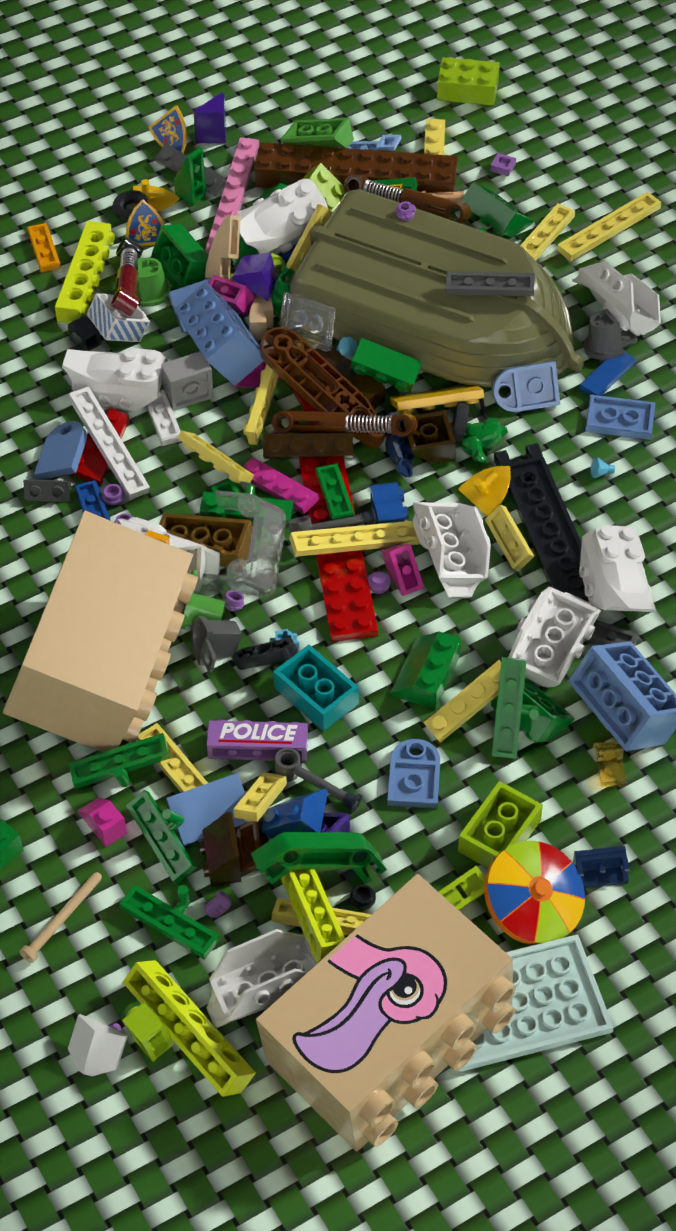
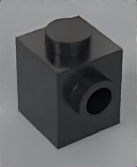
M86 315L67 324L69 338L80 351H90L101 345L100 332Z

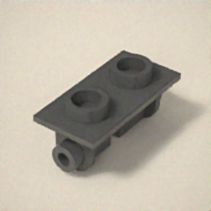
M23 480L25 501L70 502L69 491H71V482L67 480Z

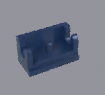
M625 846L574 851L572 863L578 870V875L582 879L584 888L626 884L629 882L628 872L630 869Z

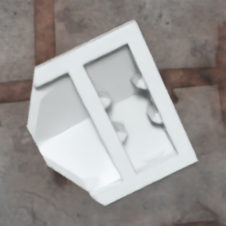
M78 1015L68 1046L77 1070L85 1075L95 1076L118 1069L128 1035L84 1015Z

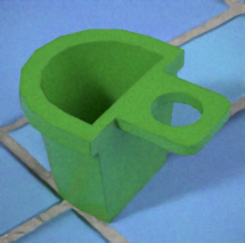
M137 258L139 283H137L136 296L141 300V307L160 305L167 301L169 298L168 293L172 291L170 281L165 277L161 262L154 258Z
M193 570L191 575L196 576L197 571ZM193 593L188 604L185 603L182 611L185 617L181 629H185L186 626H192L193 619L197 616H204L207 620H221L225 601Z

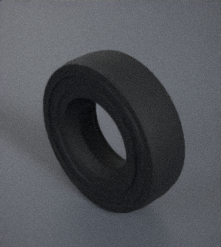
M129 190L119 194L113 201V212L116 218L127 223L133 209L125 210L123 209L124 206L129 203H139L142 199L149 203L146 195L137 190Z
M457 403L451 426L456 443L463 441L468 421L469 405Z

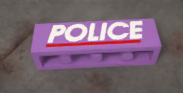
M209 720L207 738L208 759L275 761L276 753L280 749L293 748L299 753L300 762H307L308 723Z

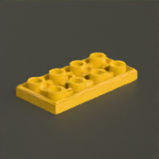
M473 385L391 396L390 404L397 411H401L402 414L412 413L414 408L433 410L435 405L444 404V407H453L457 405V402L465 401V404L478 403V399L484 397V390L479 386Z

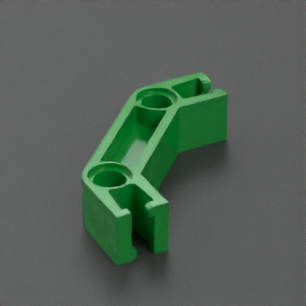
M284 832L251 853L258 871L261 874L265 873V877L271 885L293 869H353L365 884L372 881L366 869L370 862L377 866L375 870L378 874H382L387 870L376 849L364 835L355 832Z

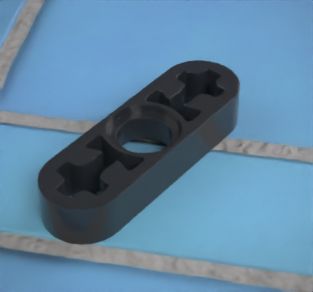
M284 638L242 648L234 653L232 659L239 670L288 660L298 652V649L292 638Z

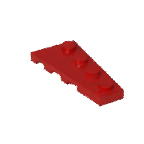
M110 407L105 414L120 439H122L130 421L129 414ZM88 433L77 471L72 475L88 482L96 480L97 485L101 487L103 477L109 470V465Z

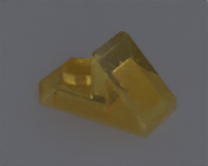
M618 741L593 743L600 787L625 786L626 776L622 760L623 747Z

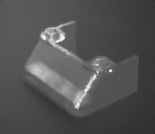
M216 490L215 495L219 507L238 510L241 515L254 518L248 560L236 559L228 565L226 576L203 573L202 578L206 590L218 592L236 590L246 595H272L276 591L287 521L285 512L281 508L253 494Z

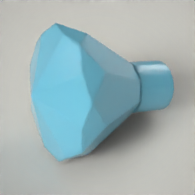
M349 336L342 338L336 349L342 356L348 358L355 355L358 346L356 340Z
M598 457L593 458L590 466L592 478H598L606 473L614 474V465H608Z

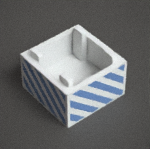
M96 293L87 316L105 340L141 342L150 323L146 314L137 306L134 313L129 317L110 306L114 295Z

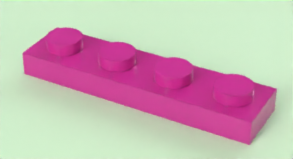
M254 457L243 466L254 474L251 484L277 499L293 501V508L303 514L319 500L317 493Z

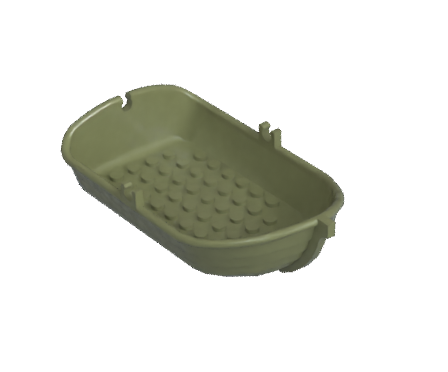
M363 190L347 192L325 225H317L310 233L311 247L290 280L291 306L287 311V316L293 323L337 340L350 336L356 340L357 346L361 338H364L423 362L420 370L449 381L473 386L492 387L497 375L511 367L555 361L557 375L564 372L567 368L580 372L583 367L584 358L574 351L570 315L564 299L552 278L523 247L508 239L416 209V212H414L412 220L401 221L396 215L397 212H395V207L400 204L399 202ZM447 271L535 273L534 296L446 294Z

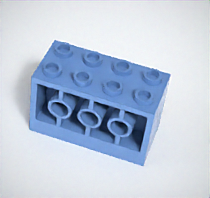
M207 282L197 288L195 292L174 309L204 358L234 386L264 361L260 356V346L235 309Z
M631 641L591 646L568 682L625 751L666 744L676 730L675 692Z

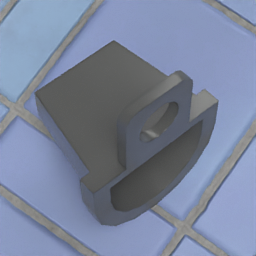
M608 309L599 311L590 317L588 336L584 340V350L591 358L598 360L616 358L625 355L624 347L637 343V337L629 329L628 331H621L620 323ZM621 336H628L630 337V339L628 341H622Z
M197 616L193 619L191 626L192 649L198 664L205 665L208 672H213L217 659L231 657L237 652L242 633L235 621L207 620L204 616Z

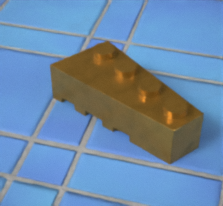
M163 513L159 523L169 534L219 552V566L244 573L256 539L251 520Z

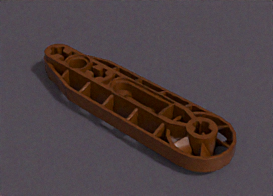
M278 327L268 330L262 336L259 348L261 358L317 412H348L350 417L351 415H357V417L359 415L361 417L363 415L365 417L367 415L369 417L371 415L373 417L377 416L367 397L296 332L288 328ZM349 432L353 433L355 439L371 449L380 447L386 436V433Z

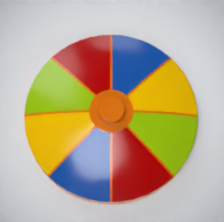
M539 841L515 843L504 849L494 858L485 876V901L493 920L507 935L519 942L537 945L564 938L577 926L581 919L585 905V891L582 879L578 875V870L572 861L563 852L549 844Z

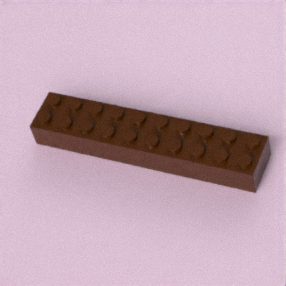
M260 142L254 168L255 187L272 188L279 183L290 186L302 180L307 172L322 163L343 186L348 176L364 174L371 181L415 177L417 180V191L455 192L458 156ZM356 180V181H355V187L358 189V188H359V183H358V181Z

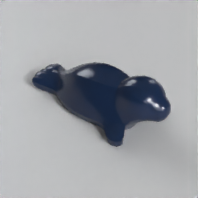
M388 413V417L393 416L395 413ZM401 420L400 427L405 431L403 421ZM386 432V451L390 458L397 463V472L405 477H411L413 474L412 461L415 455L411 452L407 436L400 437Z

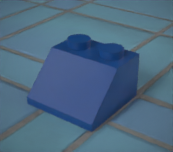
M322 789L268 808L265 812L262 832L271 839L284 832H320L328 791Z

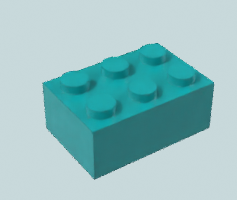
M309 644L273 671L274 688L323 732L359 704V687Z

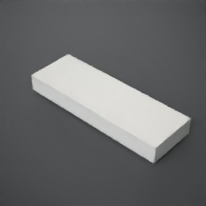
M164 390L159 391L158 398L146 405L161 446L180 442L177 438L181 431Z

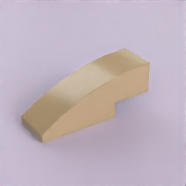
M227 215L221 223L209 251L205 278H212L213 275L230 279L231 259H238L241 216Z
M257 296L250 309L249 332L256 341L262 340V336L267 332V328H273L271 296L268 301Z

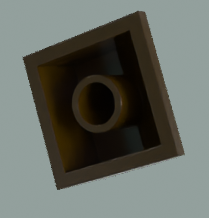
M446 410L415 415L418 423L417 430L412 435L407 436L412 454L432 464L455 461L456 442ZM402 419L405 431H407L409 423L407 420Z
M226 812L202 830L203 840H199L201 856L206 855L207 862H202L204 878H210L211 887L241 882L239 852L232 812Z

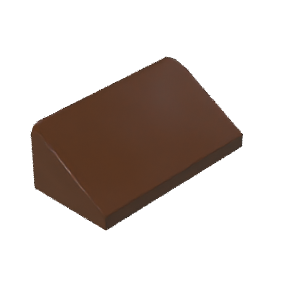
M260 820L258 822H247L236 827L240 866L243 873L258 871L251 853L269 841L268 836L262 832L263 822Z

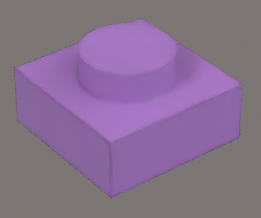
M497 153L491 164L490 171L509 176L516 165V158Z

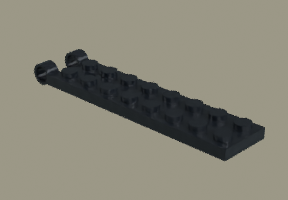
M539 444L526 445L527 459L516 462L510 461L506 450L494 452L495 466H510L511 479L508 491L549 587L563 593H570L589 602L588 596L585 595L583 579L579 575L582 542L543 457Z

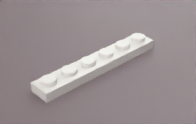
M86 387L69 393L68 399L128 499L130 500L148 493L150 486L91 389Z

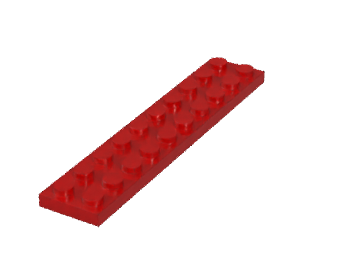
M344 458L299 459L303 486L317 493L319 500L308 510V517L311 518L312 524L331 521L316 476L315 468L338 464L354 511ZM362 550L317 554L316 561L331 642L378 636V627Z

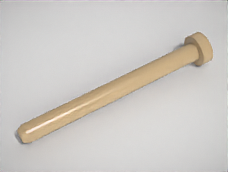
M93 873L29 946L24 945L19 952L25 960L34 963L38 958L36 953L101 881L102 875L100 873Z

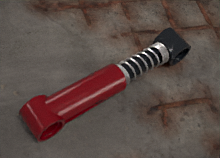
M124 237L116 250V255L121 257V262L117 272L115 295L110 306L130 317L140 301V298L136 296L138 272L136 269L137 258L141 257L144 247L128 237Z

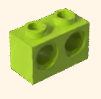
M476 865L440 890L439 893L460 911L484 894L485 876Z
M144 1002L140 1006L130 1009L122 1020L133 1040L152 1062L174 1045L164 1025Z

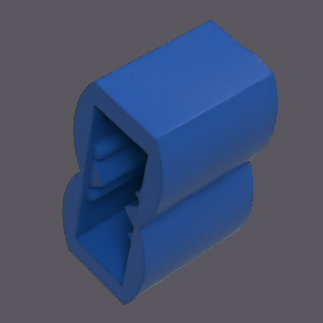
M397 482L370 486L371 505L375 510L377 524L405 522V520L409 519L407 506L402 504L404 502L403 489H399Z

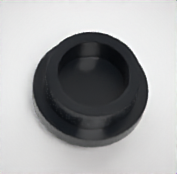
M361 884L351 891L350 902L355 908L367 910L375 904L376 894L370 886Z

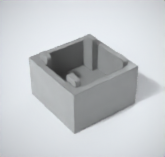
M201 351L161 364L163 390L173 411L213 398L212 369Z

